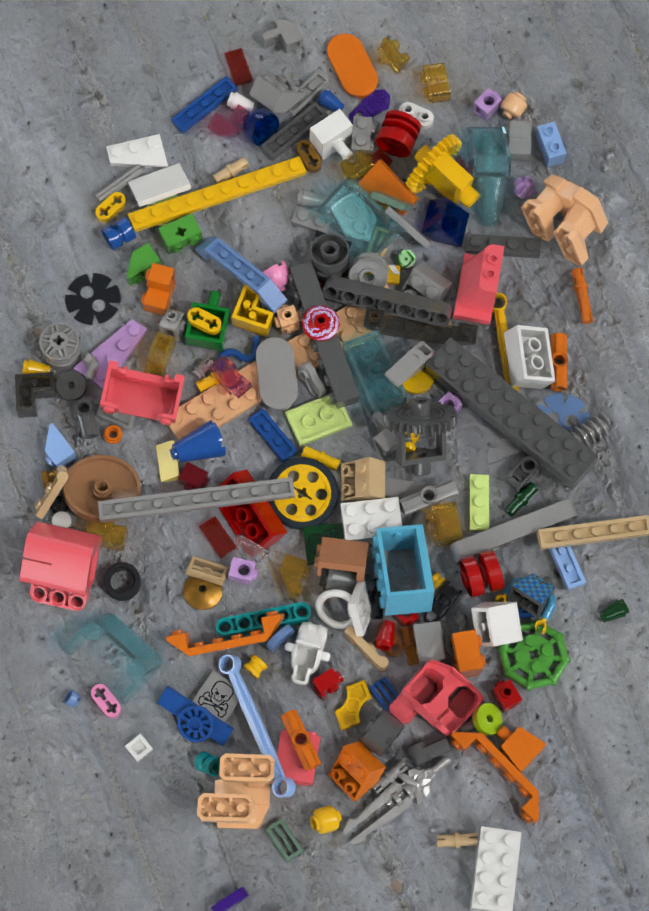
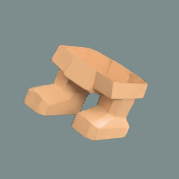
M550 175L543 181L545 188L538 197L527 200L521 206L522 212L531 232L536 237L548 242L555 235L563 256L568 261L582 266L588 260L584 239L592 231L601 234L608 224L607 218L597 197L575 183L556 175ZM560 211L564 219L555 229L554 216Z
M225 753L220 758V779L215 780L214 793H203L198 798V818L202 822H217V828L260 829L270 806V786L273 784L275 760L270 755Z

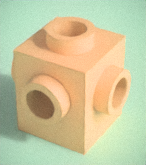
M294 305L281 306L276 311V317L273 318L276 328L280 329L281 335L293 333L300 329L302 317L300 311H296Z

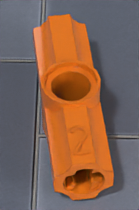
M555 333L550 335V348L556 382L550 384V390L561 392L567 390V335ZM554 360H561L563 364L558 365Z
M290 710L281 715L280 718L305 771L312 770L321 765L310 736L297 710ZM298 736H304L306 742L300 745L295 742V739Z

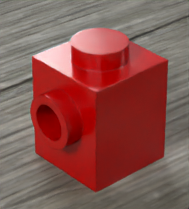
M501 680L494 685L495 688L492 694L503 713L521 704L523 699L511 680L506 682Z

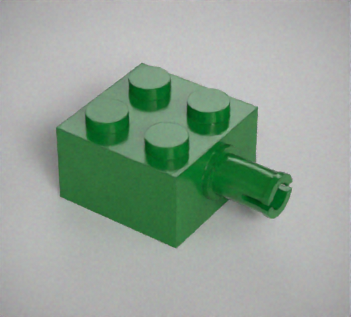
M210 291L207 304L193 302L191 309L198 307L217 316L221 320V331L216 335H210L188 322L185 334L186 345L223 351L230 321V309L218 307L221 297L220 292ZM199 314L196 316L192 315L193 320L200 319ZM213 322V324L208 323L211 329L217 327L216 322Z

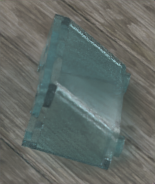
M347 177L316 210L320 214L318 217L324 223L330 222L334 224L358 248V255L365 252L380 254L404 231L398 223L385 213V208L378 201L371 199V195L358 182Z

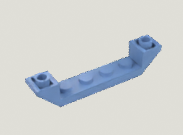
M207 236L195 248V251L207 261L212 258L259 295L260 302L270 311L275 313L287 302L286 297L268 276L218 237Z

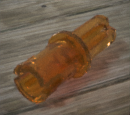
M402 627L399 631L408 665L419 664V658L412 627Z

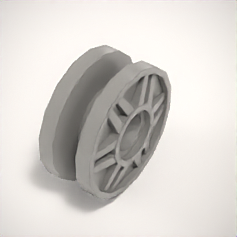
M360 253L351 262L349 279L385 287L389 273L387 261L377 253Z

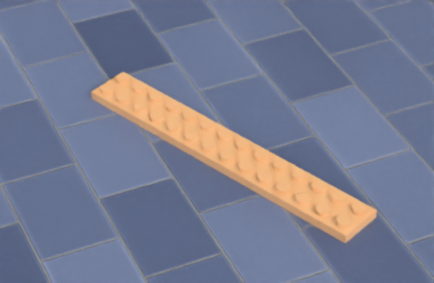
M347 305L337 311L340 323L337 335L343 352L401 317L352 305ZM305 332L288 341L294 353L297 380L300 379L298 367L304 362L311 363L315 369L319 368L317 363L319 356L317 352H313L311 346L313 340ZM256 361L234 373V377L220 382L218 386L214 385L178 408L176 422L169 425L177 440H180L209 420H213L212 423L215 422L218 428L261 403Z

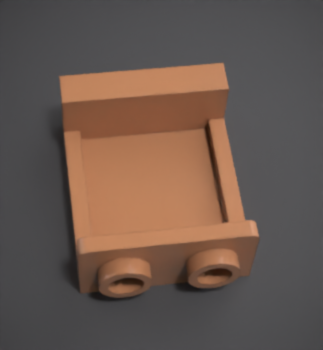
M322 537L321 545L317 544L314 568L318 569L317 576H321L322 568L357 572L356 581L364 582L369 542Z

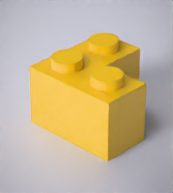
M244 284L232 315V325L268 337L274 321V312L259 308L261 303L259 295Z

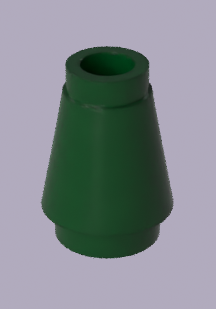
M616 599L599 612L604 623L626 617V614L630 613L623 599L619 601Z

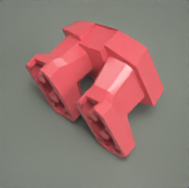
M429 660L388 706L389 714L404 725L409 724L419 713L441 735L451 736L482 703L484 696L454 667L439 661ZM459 687L467 688L462 689L453 700L449 699Z

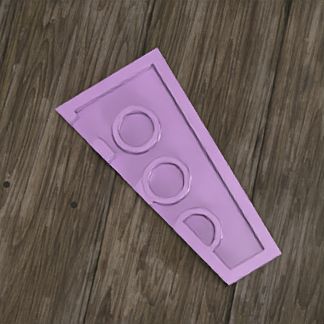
M131 319L96 348L91 354L95 356L99 367L94 380L90 382L103 389L109 360L119 362L118 366L122 367L146 335L148 329ZM81 361L73 367V371L79 372L85 378L88 368Z

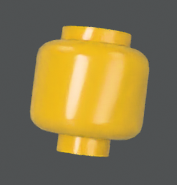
M331 805L315 809L310 817L313 830L315 832L318 831L320 834L337 830L339 822L342 820L339 810H335Z

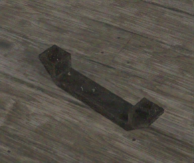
M367 307L365 309L363 327L381 335L443 345L451 337L461 346L476 344L478 325L459 322L458 326L446 325L442 327L403 317L384 315L385 310Z

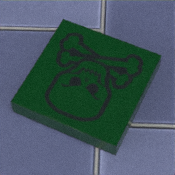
M342 523L303 527L307 566L314 565L317 544L321 545L322 537L343 539Z

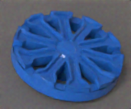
M191 705L180 713L178 729L187 740L202 742L213 733L214 718L207 708L201 705Z

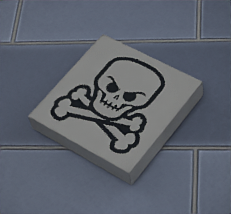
M214 671L211 672L193 699V702L207 708L211 714L225 723L239 704L232 683Z

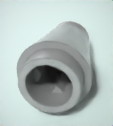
M304 188L303 190L299 189L296 204H300L301 207H322L324 196Z

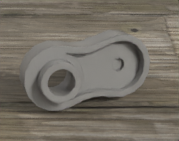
M304 362L298 367V375L305 381L309 392L316 398L326 393L324 380L319 379L313 365L309 362Z

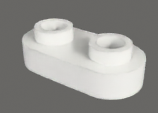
M405 102L400 106L399 111L414 116L421 123V129H428L432 126L434 115L431 111L410 102Z

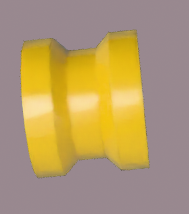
M253 654L249 663H245L243 668L252 677L258 679L260 673L265 671L268 666Z

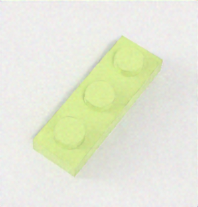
M470 474L469 532H482L489 529V475Z

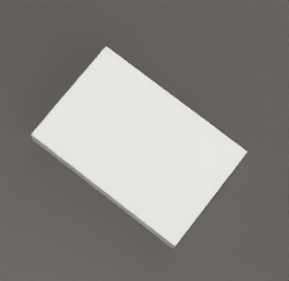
M180 163L128 181V185L139 207L191 189L190 182Z

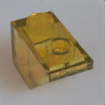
M157 331L150 348L145 373L164 376L176 347L175 337Z
M286 553L279 570V577L289 599L294 601L295 597H299L302 592L303 586H301V582L303 579H307L310 568H307L308 561Z

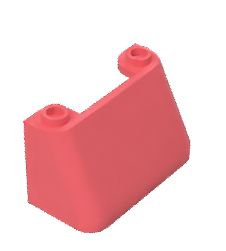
M109 360L100 401V408L103 409V412L108 414L117 412L152 419L168 426L176 422L184 384V375L175 374V378L169 379V375L163 377L129 370L127 366H124V369H122V367L118 366L119 362Z

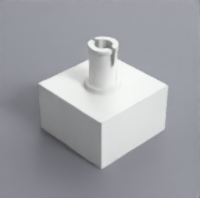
M338 109L310 128L309 141L313 144L321 160H324L336 151L344 161L353 155V152L346 146L352 141L353 125L341 109Z

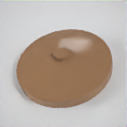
M93 455L76 462L68 470V480L63 486V495L67 506L77 516L95 523L114 522H100L98 501L137 497L141 494V482L134 468L122 459L109 455Z

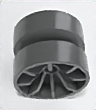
M332 233L318 236L310 246V261L318 281L325 283L329 276L345 278L348 275L350 254L347 241L343 237Z

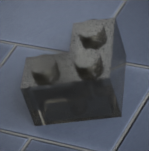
M54 372L15 374L16 411L19 418L38 417L37 399L56 397Z

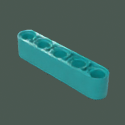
M299 602L224 617L217 621L216 633L220 638L230 639L233 635L243 634L245 636L250 635V632L258 630L264 632L263 625L258 620L261 617H267L266 613L272 611L288 615V618L282 621L277 629L283 628L286 625H300L302 622L309 621L311 608L307 603ZM304 609L307 611V615L300 617L297 615V611ZM247 621L250 625L248 628L243 629L239 626V623ZM228 625L230 630L228 632H221L220 627Z

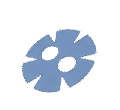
M562 393L552 394L544 398L549 409L540 404L537 406L546 414L550 412L557 413L560 418L558 424L567 431H572V428L565 424V418L568 415L576 416L578 418V425L580 423L585 424L586 420H590L589 412L578 413L585 407V404L573 395H569L564 404Z

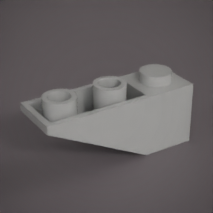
M421 341L384 375L392 384L400 387L424 370L426 364L436 352L424 341Z

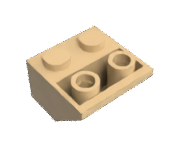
M366 457L341 464L342 502L385 498V461Z

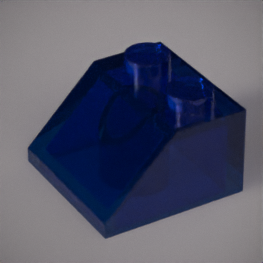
M447 197L432 199L429 201L421 233L434 242L461 247L469 213Z

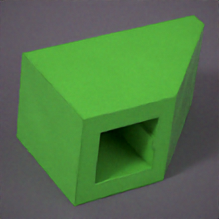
M149 243L132 252L127 272L129 286L140 283L146 276L147 269H151L152 263L161 265L159 257Z

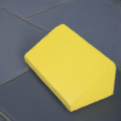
M174 440L156 445L161 482L175 481L180 476L178 462L173 460L170 454L172 444L175 443Z

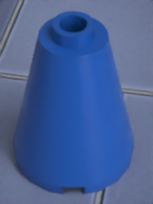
M209 420L172 444V449H170L172 459L178 462H187L225 456L226 449L225 446L221 447L223 438L216 423H212L213 420Z

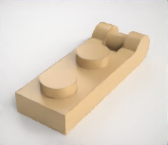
M60 465L56 468L55 479L52 483L49 482L47 484L43 498H39L34 505L35 515L40 519L44 518L68 480V470L65 466Z
M351 625L344 630L346 638L378 671L384 672L387 670L388 659L385 656L380 657L376 653V647L371 642L367 643L362 638L363 636H356L355 630Z

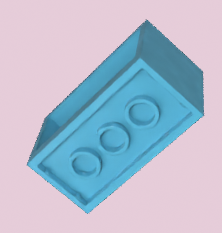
M423 524L376 528V535L372 536L373 546H371V554L376 562L374 563L375 575L378 574L376 584L377 591L381 593V597H379L380 609H384L385 616L431 612L435 591ZM413 549L420 590L390 592L384 551Z

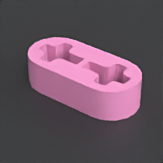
M95 685L91 690L94 702L105 716L111 719L117 718L121 713L119 702L105 685ZM98 689L100 691L105 690L103 694L106 699L104 701L100 696L95 697ZM109 702L112 706L116 705V712L108 713L109 708L106 703Z

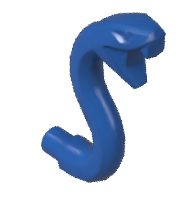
M252 337V352L249 355H245L232 348L223 350L215 361V372L228 366L225 363V359L228 356H234L243 362L256 360V350L260 345V337Z

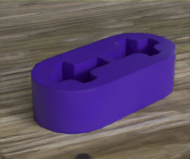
M241 887L216 903L211 909L212 911H228L246 899L249 894L244 887Z

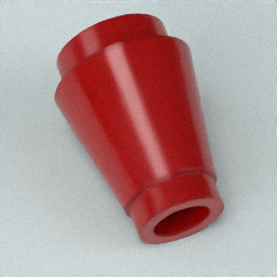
M383 621L375 640L376 648L379 650L390 651L394 646L395 623L393 621Z

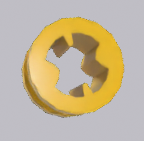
M440 572L432 576L434 590L446 580L444 577H440Z

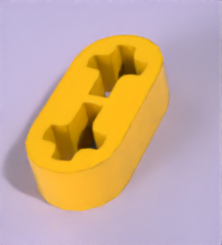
M114 192L105 199L95 211L98 221L107 223L121 212L126 206L125 196L121 192ZM114 199H121V203L114 204ZM101 211H103V212H106V211H107V214H108V215H107V216H105V215H102V216H101Z
M198 307L188 311V322L192 326L210 335H216L221 331V320L217 316ZM199 314L200 319L193 320L192 315L196 316ZM213 322H216L217 327L211 329L208 323L213 324Z

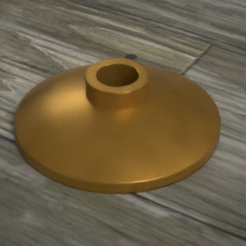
M190 576L184 585V598L191 607L197 610H208L219 603L222 597V586ZM201 586L206 587V591L200 592L199 588Z

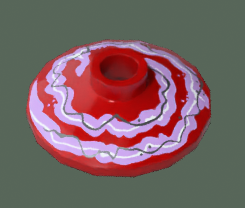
M324 305L310 308L302 319V329L310 339L315 341H327L333 338L340 326L337 313ZM322 318L324 322L319 323L317 320Z

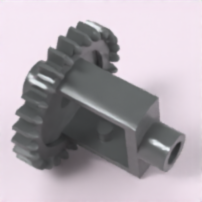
M416 397L408 401V403L401 402V405L394 404L395 406H389V409H386L384 412V425L386 429H389L390 432L394 431V434H396V462L400 466L412 465V474L429 475L431 473V462L446 460V432H450L457 425L456 409L448 406L447 403H434L433 400L430 401V399L425 397ZM433 432H436V449L406 452L405 443L411 442V433H414L415 438H417L419 433L425 438L426 433H429L430 437H432Z

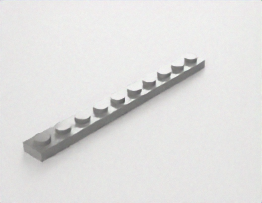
M293 477L104 500L98 501L100 522L290 499L295 498Z

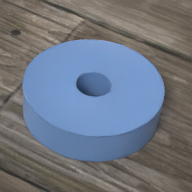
M286 625L268 641L266 647L271 652H274L293 635L295 630L290 625Z

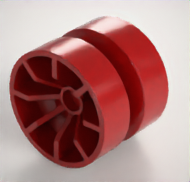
M493 550L479 553V565L473 555L459 559L460 576L470 598L485 594L484 583L490 592L504 589L502 571Z

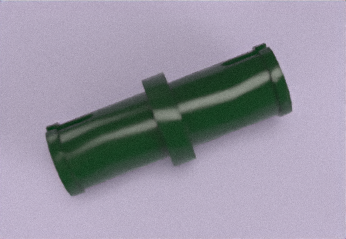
M529 482L520 493L515 494L514 499L504 508L505 512L509 516L514 517L523 506L528 504V500L538 491V487L534 483Z

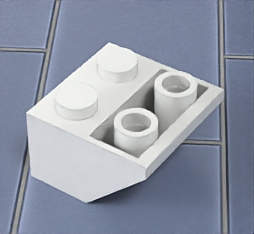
M483 602L471 608L474 630H476L477 635H480L482 646H499L523 640L517 602Z

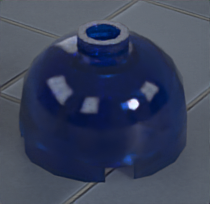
M264 108L254 109L245 117L243 122L244 135L251 143L257 146H261L270 139V136L273 133H277L279 128V118L273 112Z

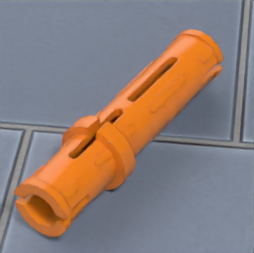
M575 268L571 270L574 280L573 290L576 291L582 324H590L594 322L588 297V284L584 278L583 268Z

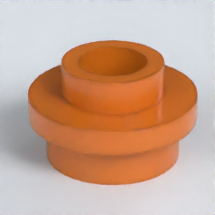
M110 425L104 430L103 436L107 443L117 444L121 441L123 433L120 427ZM116 433L117 436L115 438H111L110 434Z

